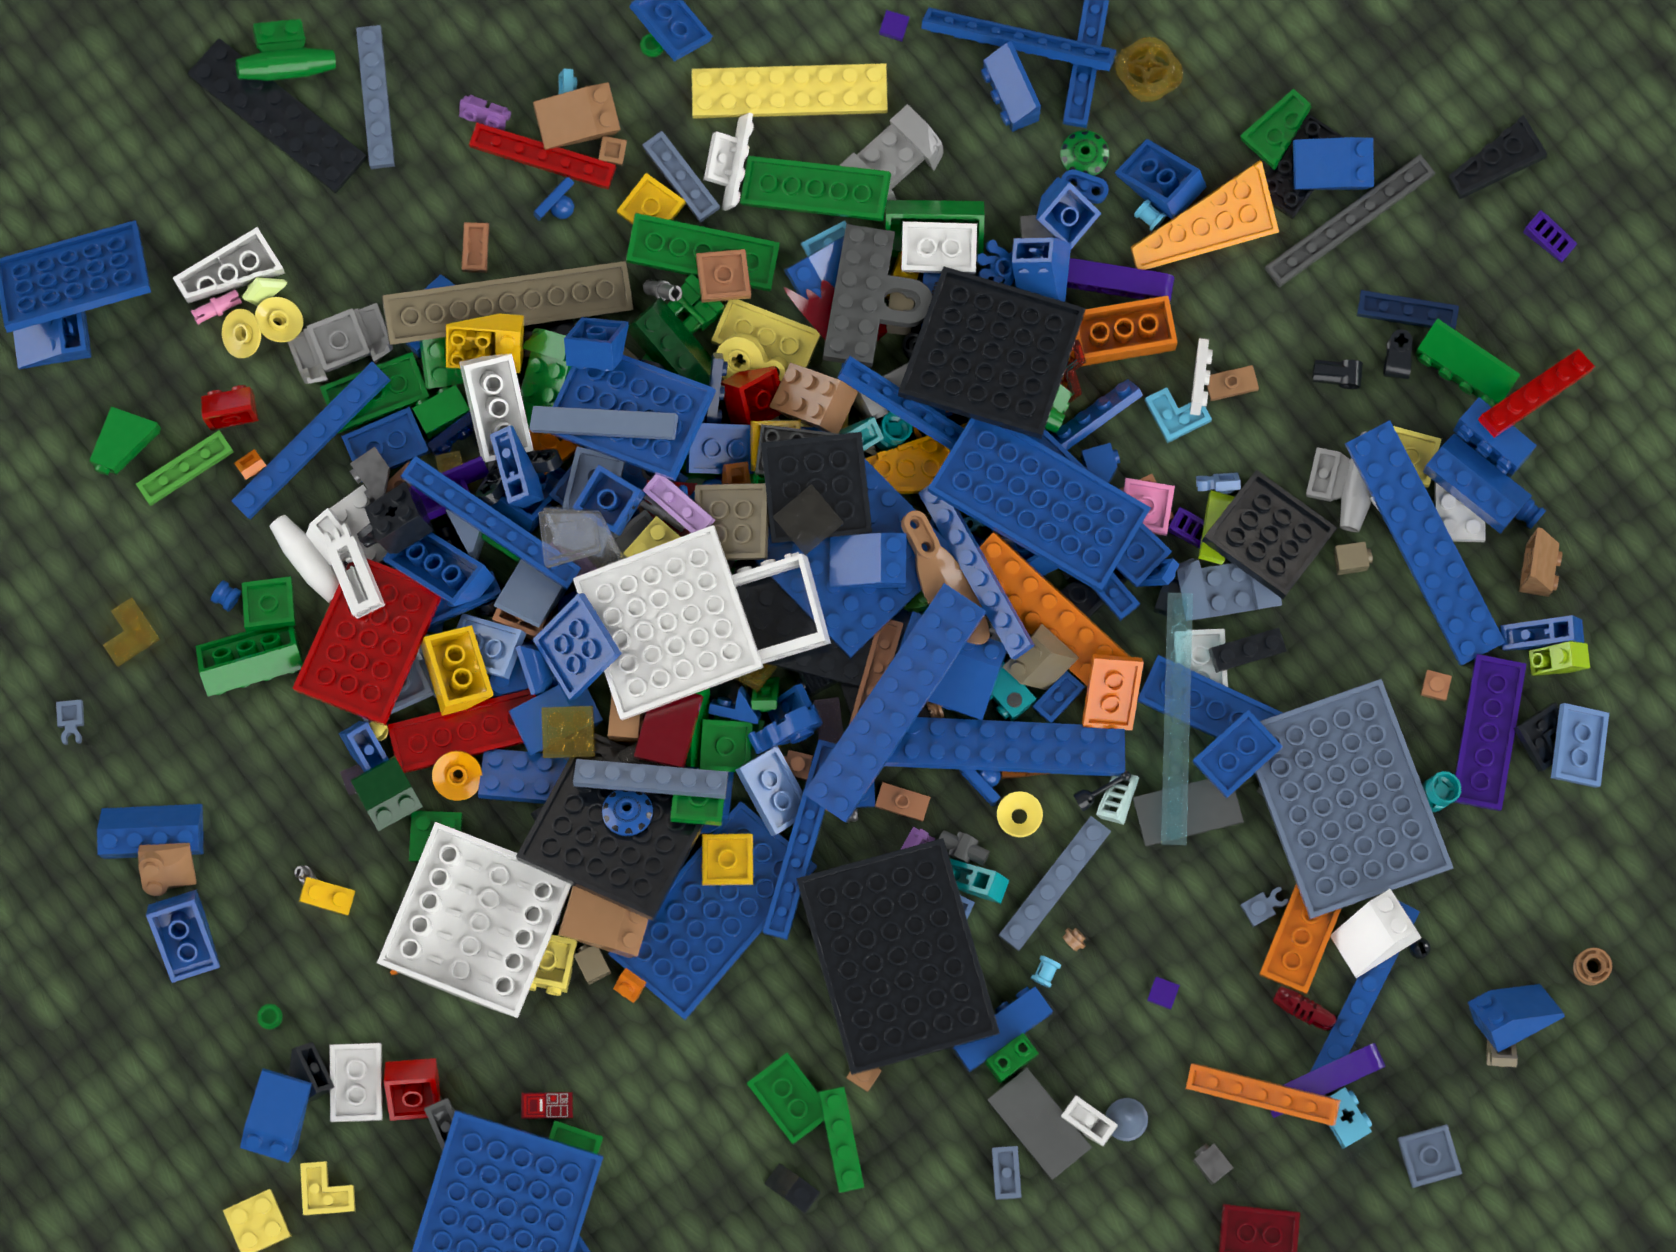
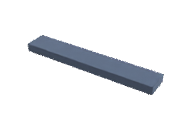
M533 406L529 430L533 433L675 440L678 415L676 413Z

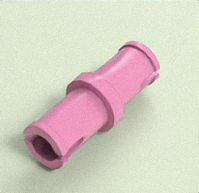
M234 289L217 299L215 297L210 299L211 302L191 310V313L199 325L216 315L218 317L223 315L222 312L241 304L242 301Z

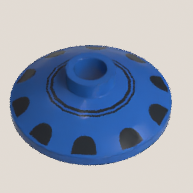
M616 790L606 798L602 807V817L605 825L612 832L622 836H632L642 832L650 824L653 816L652 803L643 792ZM626 805L632 807L629 811H624L622 808Z

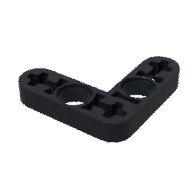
M556 449L526 452L536 473L554 471L563 463ZM497 461L476 491L477 498L489 506L497 503L505 492Z

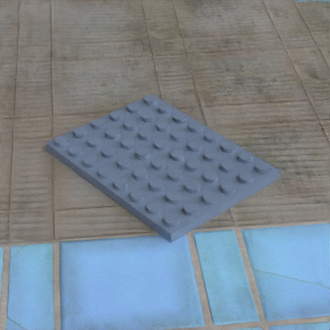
M1382 679L1260 721L1283 748L1257 770L1255 774L1309 919L1378 896L1389 889L1392 891L1453 869L1452 862Z

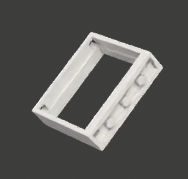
M799 552L788 553L784 555L785 559L775 561V559L763 561L760 567L753 569L751 566L740 568L737 570V574L732 575L737 587L798 567L801 568L818 632L758 650L762 664L831 643L808 557L804 554H799Z

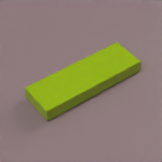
M1210 491L1198 559L1221 565L1224 563L1225 557L1202 542V539L1235 498L1234 496Z

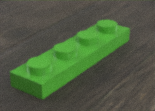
M218 430L136 483V485L151 506L234 451L220 430Z

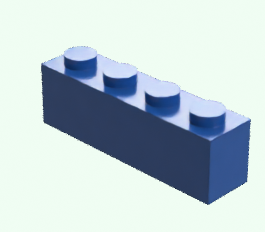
M1028 987L1024 988L1015 995L1018 999L1009 1005L1006 1001L995 1009L999 1035L952 1048L969 1073L1022 1033L1025 1034L1053 1013V1010L1036 987L1031 990Z

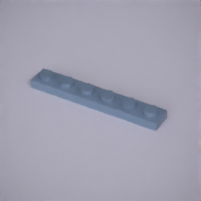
M381 25L358 27L356 31L370 168L394 167V150Z
M576 759L573 784L577 787L726 799L728 772Z
M1091 816L1001 931L999 937L1017 951H1020L1111 831Z

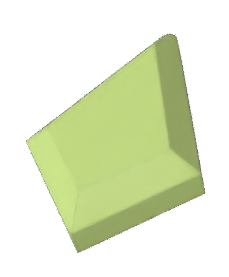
M256 277L253 282L248 284L242 298L258 306L263 300L276 295L287 285V282L284 279Z

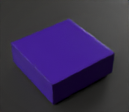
M886 10L879 35L903 41L910 17Z
M1155 977L1147 1001L1171 1010L1180 985Z

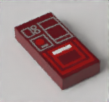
M573 1092L521 1093V1119L573 1118Z

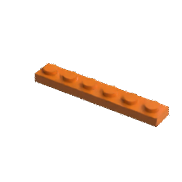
M1192 1063L1190 1066L1186 1089L1331 1126L1336 1124L1340 1105L1339 1099Z

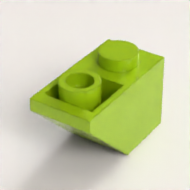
M1569 641L1529 651L1532 676L1571 673L1590 668L1587 643Z

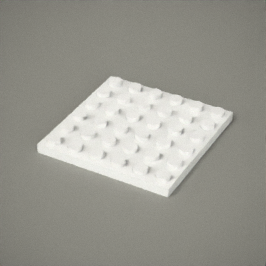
M714 525L573 578L577 593H585L622 653L604 671L621 720L631 718L764 668Z

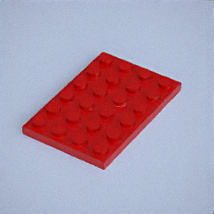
M367 559L385 606L357 619L352 615L339 584L292 689L295 692L385 726L442 598L400 571ZM353 561L348 563L346 571L351 569V566L355 567Z

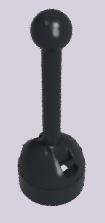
M1125 771L1120 777L1093 792L1083 789L1074 793L1073 796L1084 812L1093 805L1096 795L1123 780H1130L1131 773Z

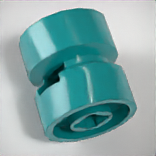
M889 412L878 423L884 439L875 445L882 451L894 449L902 445L910 437L913 426L892 412Z
M1439 772L1422 783L1432 812L1440 811L1447 805L1455 802L1461 794L1459 779L1450 772Z

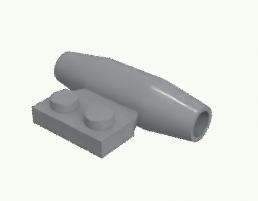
M1317 447L1306 497L1329 502L1341 499L1340 528L1350 532H1359L1371 505L1370 497L1372 496L1352 457L1349 459L1341 452Z

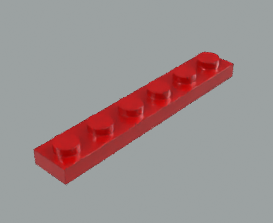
M476 123L469 143L470 148L609 190L616 170L615 164L559 147L545 150L543 142L481 123Z
M1577 349L1484 412L1478 421L1495 438L1589 374L1595 366L1580 349Z

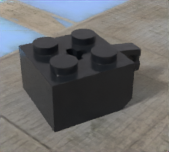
M405 481L364 507L370 523L359 531L357 536L366 548L379 543L389 554H398L434 531L421 496Z

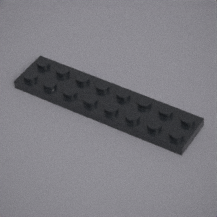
M218 38L187 73L188 76L336 194L367 159L366 154L273 80L238 79L236 59L243 56Z

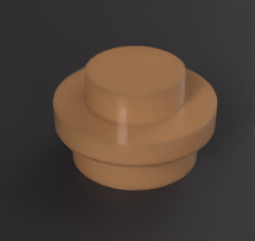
M1067 928L1065 930L1066 934L1063 936V939L1072 949L1078 951L1086 946L1083 942L1086 938L1078 929L1071 930Z

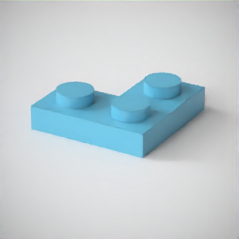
M1167 387L1146 397L1144 400L1167 443L1212 421L1204 406L1201 407L1200 416L1190 414L1191 403L1178 409Z

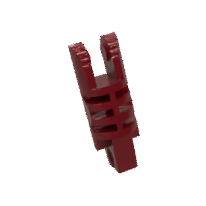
M1281 986L1273 998V1002L1287 1013L1324 1031H1330L1336 1023V1017L1332 1013L1298 992Z

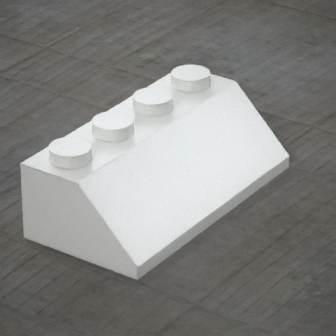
M512 354L482 356L459 362L479 452L485 462L496 460L490 434L510 425L514 427L525 451H534Z

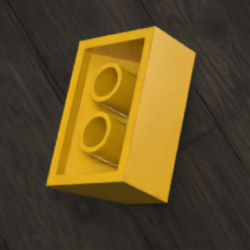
M472 625L423 638L421 650L442 716L466 710L494 695Z

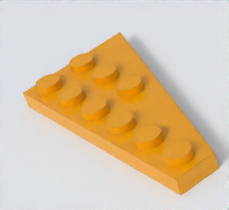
M1259 160L1133 245L1131 251L1136 269H1150L1278 233L1279 229L1262 161Z
M968 423L962 424L960 426L965 429ZM925 436L899 445L894 449L879 452L865 459L899 494H914L931 484L951 450L933 438Z

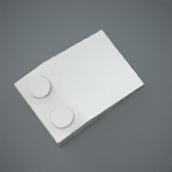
M1391 889L1369 901L1330 936L1356 978L1421 939V936Z

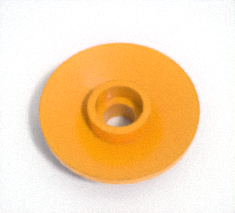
M451 751L442 755L436 761L432 771V781L436 790L443 797L454 801L466 800L478 791L482 769L472 755L463 751ZM460 770L463 773V777H455L454 771Z

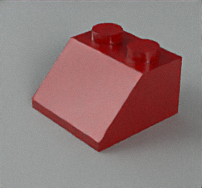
M772 366L740 371L721 381V385L725 386L724 399L731 424L750 425V421H770L781 415L769 407L780 385L777 367Z
M238 385L232 387L231 391L213 390L208 392L207 395L201 396L202 419L210 431L259 421L254 392L251 387Z
M436 1058L385 1062L384 1086L390 1121L428 1118L424 1108L440 1101L439 1074Z

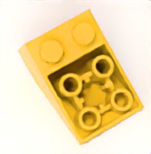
M494 314L446 324V367L460 368L459 362L482 356L512 354L516 373H520L524 357V315Z

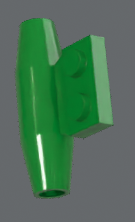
M301 19L253 23L256 47L261 53L236 59L238 79L271 81L308 77L336 68L334 50L304 48L306 38Z

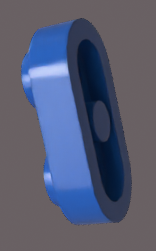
M1068 170L1061 177V179L1076 182L1077 186L1075 188L1093 204H1099L1107 198L1108 185L1106 181L1099 177L1078 170ZM1093 189H1098L1100 191V194L1093 195L1091 191Z

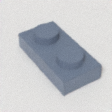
M1018 1146L992 1148L995 1200L1021 1198Z

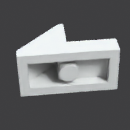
M1078 1096L1074 1097L1061 1115L1064 1120L1083 1132L1084 1136L1101 1146L1105 1145L1118 1126Z

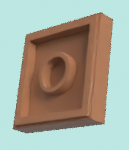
M745 249L696 253L702 303L751 298Z

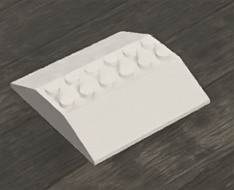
M435 822L377 963L452 995L518 1018L572 885L518 861L516 858L518 853Z

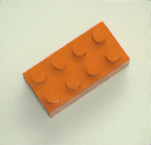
M1169 296L1086 309L1074 344L1078 367L1175 351L1178 342Z

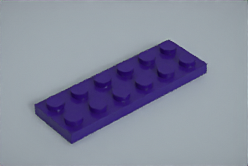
M1476 655L1455 773L1461 784V794L1454 803L1496 811L1502 810L1515 735L1513 728L1516 727L1526 663Z

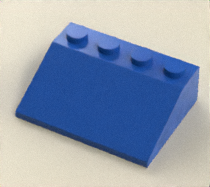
M912 612L900 648L922 617V614ZM990 638L986 643L980 645L967 642L928 699V702L983 720L1007 654L1003 643Z

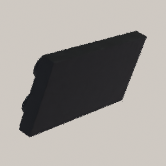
M1308 114L1293 140L1344 137ZM1293 140L1275 170L1270 167L1265 173L1273 207L1291 219L1295 218L1314 192L1312 189H1294Z

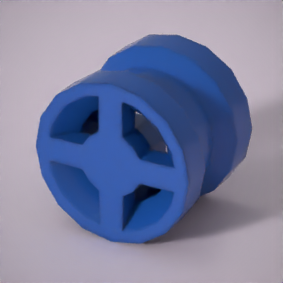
M1530 498L1515 518L1523 520L1531 530L1546 510L1543 507L1539 508L1536 506L1535 501Z
M223 580L214 590L211 601L215 604L220 603L223 605L224 610L230 611L238 602L242 591L238 588H231L229 583Z

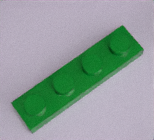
M841 1086L818 1091L838 1192L864 1188L845 1088Z

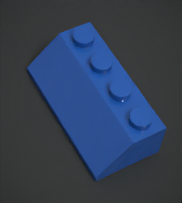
M1455 434L1442 445L1422 471L1500 534L1532 497L1531 494Z
M432 532L400 553H387L382 559L454 606L480 598L495 579L485 565Z
M203 804L101 809L97 828V855L102 859L138 857L139 845L190 843L192 855L203 854Z

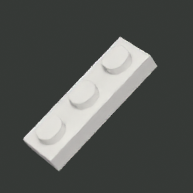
M1199 338L1190 408L1191 415L1200 416L1201 407H1206L1208 392L1204 391V385H1209L1210 371L1206 370V364H1211L1213 351L1208 349L1209 339Z

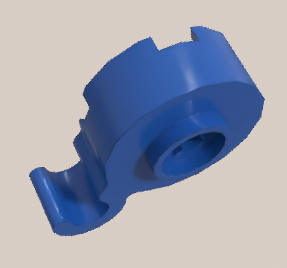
M811 705L809 709L807 706L798 708L784 715L785 718L780 724L774 721L757 733L755 731L749 733L748 738L756 754L763 753L777 745L795 744L812 736L814 731L823 725L815 705Z

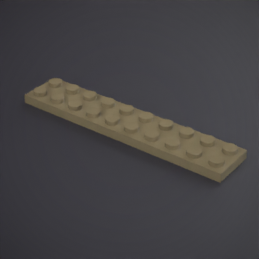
M626 261L382 295L389 345L446 337V324L494 314L524 315V326L633 310Z

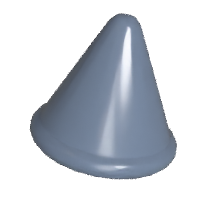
M1119 1099L1113 1102L1106 1111L1105 1116L1118 1125L1112 1133V1136L1118 1140H1135L1147 1128V1111L1135 1099Z

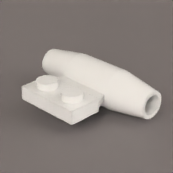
M327 508L309 524V528L305 533L286 515L280 516L270 525V529L279 546L306 583L330 604L338 588L339 581L331 566L332 564L326 551L328 546L323 534L329 532L332 539H335L332 529L337 527L341 535H343L344 533L341 528L343 523L332 509ZM343 554L340 556L342 562H344L346 559L345 555Z

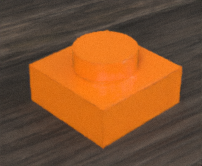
M255 449L234 463L246 480L259 474L261 469L266 466Z
M626 968L621 973L613 989L634 1003L639 998L647 982Z

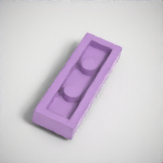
M655 474L643 488V491L691 533L707 528L715 521L712 516L666 477Z

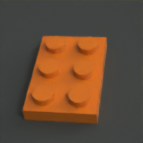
M1092 655L1082 718L1083 727L1133 730L1144 663L1142 658Z

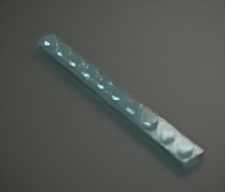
M1168 593L1161 845L1187 846L1193 593Z

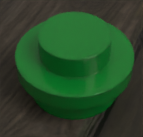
M651 33L646 34L641 39L640 48L644 55L657 57L663 52V47Z
M266 1004L259 1009L257 1020L260 1026L271 1030L281 1024L283 1014L278 1006Z

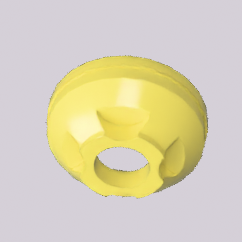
M1022 791L1013 792L1005 796L997 809V820L1004 832L1013 837H1026L1033 834L1039 828L1043 818V810L1039 801L1033 795ZM1015 810H1023L1026 813L1027 819L1024 823L1017 824L1012 820V813Z

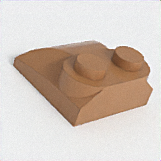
M190 843L139 845V872L142 888L147 894L160 896L166 893L169 888L196 884Z

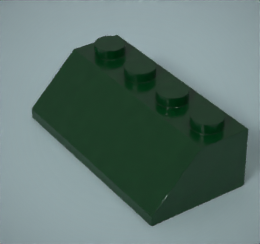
M661 297L658 298L629 325L628 333L651 360L663 365L666 371L709 386L712 357Z

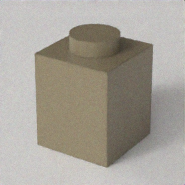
M1366 542L1337 545L1333 550L1337 575L1367 571L1370 566L1369 563L1373 562L1371 549L1366 548Z
M585 944L577 949L578 953L574 957L589 985L612 974L599 948Z

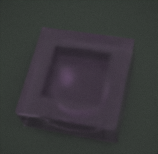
M359 765L340 771L349 796L357 794L350 780L364 773Z

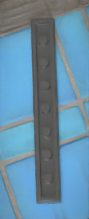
M1421 154L1266 265L1264 269L1280 288L1435 175L1434 170Z

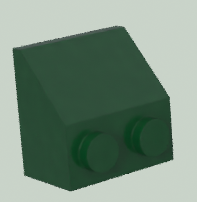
M395 756L350 780L378 831L423 807Z

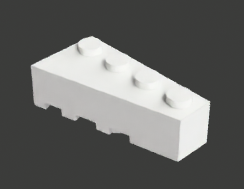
M256 227L173 277V280L187 303H191L246 286L253 282L256 277L272 278L285 274L260 230Z

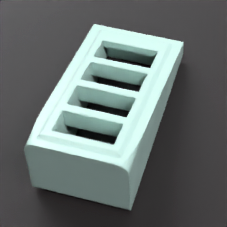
M1131 775L1130 780H1128L1130 781L1128 786L1116 784L1107 789L1099 804L1096 815L1101 819L1124 825L1139 777ZM1112 776L1110 782L1118 778V776ZM1116 788L1125 790L1124 795L1116 793ZM1113 797L1122 799L1120 803L1112 801ZM1110 806L1118 808L1117 811H1110Z

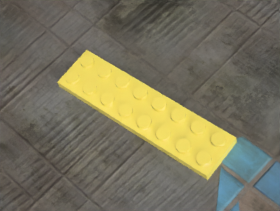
M886 64L692 69L693 118L741 117L747 113H752L753 117L887 113Z

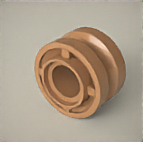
M1599 948L1584 950L1575 958L1573 963V972L1576 978L1585 985H1597L1609 977L1612 970V962L1609 955ZM1588 960H1593L1598 964L1597 973H1591L1587 969Z

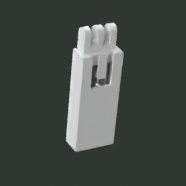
M347 523L341 525L343 535H341L336 527L332 529L335 539H332L329 532L324 533L323 536L328 546L326 549L350 611L358 619L385 606V603L359 539L352 536ZM344 554L346 562L350 563L353 561L355 567L351 566V569L346 571L340 556Z

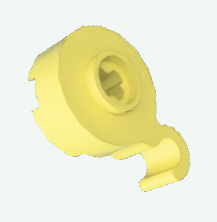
M737 333L728 337L718 347L716 352L723 353L724 361L728 362L727 375L722 376L724 380L740 371L776 366L780 370L779 380L782 381L789 366L783 357L775 356L768 358L763 346L759 343V339L747 333ZM741 354L746 362L741 364L736 360V357Z

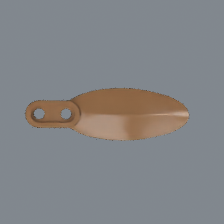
M916 510L906 514L902 518L901 527L903 532L906 533V538L915 553L918 580L928 604L930 605L945 583L981 607L957 561L946 549L940 546L939 540L927 517L922 512ZM910 521L916 524V529L910 526ZM922 544L927 546V551L922 549ZM985 616L967 642L980 645L988 641L990 631Z

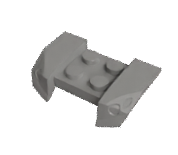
M908 104L890 119L891 125L857 155L855 153L851 154L839 165L890 171L891 179L887 200H896L892 189L925 160L934 171L943 155L942 142L929 124Z
M377 303L359 310L358 308L355 310L351 308L308 325L295 339L287 342L297 369L306 384L329 382L326 375L327 372L370 355L374 363H376L393 350V345H389L387 327Z

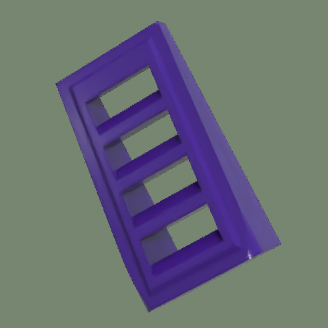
M1542 210L1537 213L1523 232L1561 263L1577 245ZM1541 223L1544 226L1538 232L1535 228ZM1549 229L1551 233L1545 239L1542 235ZM1557 235L1559 239L1552 246L1550 241ZM1564 241L1565 243H1567V245L1561 252H1559L1557 248Z
M1179 507L1167 532L1200 548L1201 538L1198 540L1195 537L1200 527L1203 528L1204 520ZM1183 518L1187 521L1183 529H1180L1178 526ZM1191 523H1193L1196 526L1194 527L1190 535L1187 533V530L1190 527Z

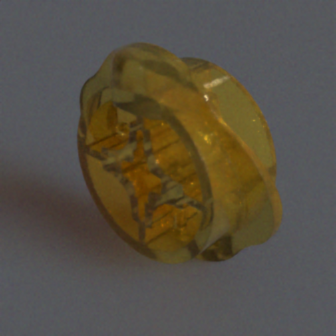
M1154 37L1141 38L1131 46L1123 49L1115 58L1117 76L1126 85L1128 91L1141 101L1153 102L1159 100L1167 93L1176 89L1183 81L1181 63L1172 54L1170 48L1160 39ZM1155 55L1163 58L1169 66H1163V63L1157 62ZM1129 73H1135V76H1140L1143 79V84L1134 80ZM1161 79L1160 81L1152 84L1154 80Z

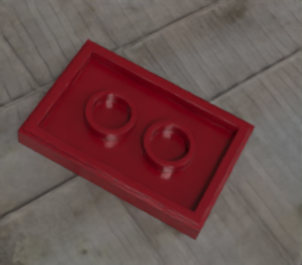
M692 694L647 711L634 757L667 766L684 768L703 696Z
M1223 1204L1219 1252H1297L1300 1212Z

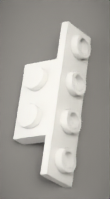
M752 113L739 117L735 137L720 132L712 134L704 180L726 186L721 208L724 211L735 207L740 200L739 186L745 174V169L743 168L744 159H746L749 153L748 138L754 127Z

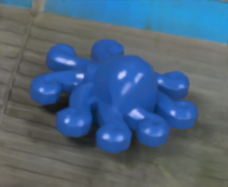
M990 240L986 244V249L997 256L987 257L984 253L976 256L978 265H986L984 269L978 272V276L985 279L989 278L999 283L1004 280L1002 284L1011 286L1014 280L1012 268L1013 251L1008 253L1003 248L998 247L995 240Z

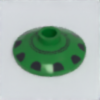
M1081 130L1072 133L1065 139L1061 147L1060 157L1067 171L1078 170L1096 176L1104 170L1108 163L1109 148L1106 141L1099 134L1088 130ZM1087 148L1090 153L1084 155L1081 153V149Z

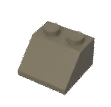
M1041 624L1030 635L1035 646L1016 660L1009 657L1003 668L1020 684L1048 690L1079 657Z

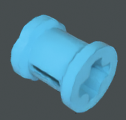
M1148 199L1143 202L1134 214L1136 218H1141L1149 225V229L1152 232L1162 224L1167 216L1165 213L1161 214Z
M1041 955L1039 958L1041 962L1035 975H1032L1030 979L1050 988L1052 985L1050 982L1056 970L1060 969L1061 964Z

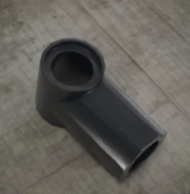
M1350 359L1342 360L1341 362L1315 360L1313 382L1338 384L1339 387L1344 389L1361 388L1363 362Z

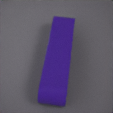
M1074 258L1069 260L1067 288L1141 300L1169 296V301L1171 302L1174 276L1170 274Z
M1373 1043L1292 1080L1283 1086L1326 1095L1386 1066L1376 1044ZM1270 1110L1273 1118L1284 1114Z

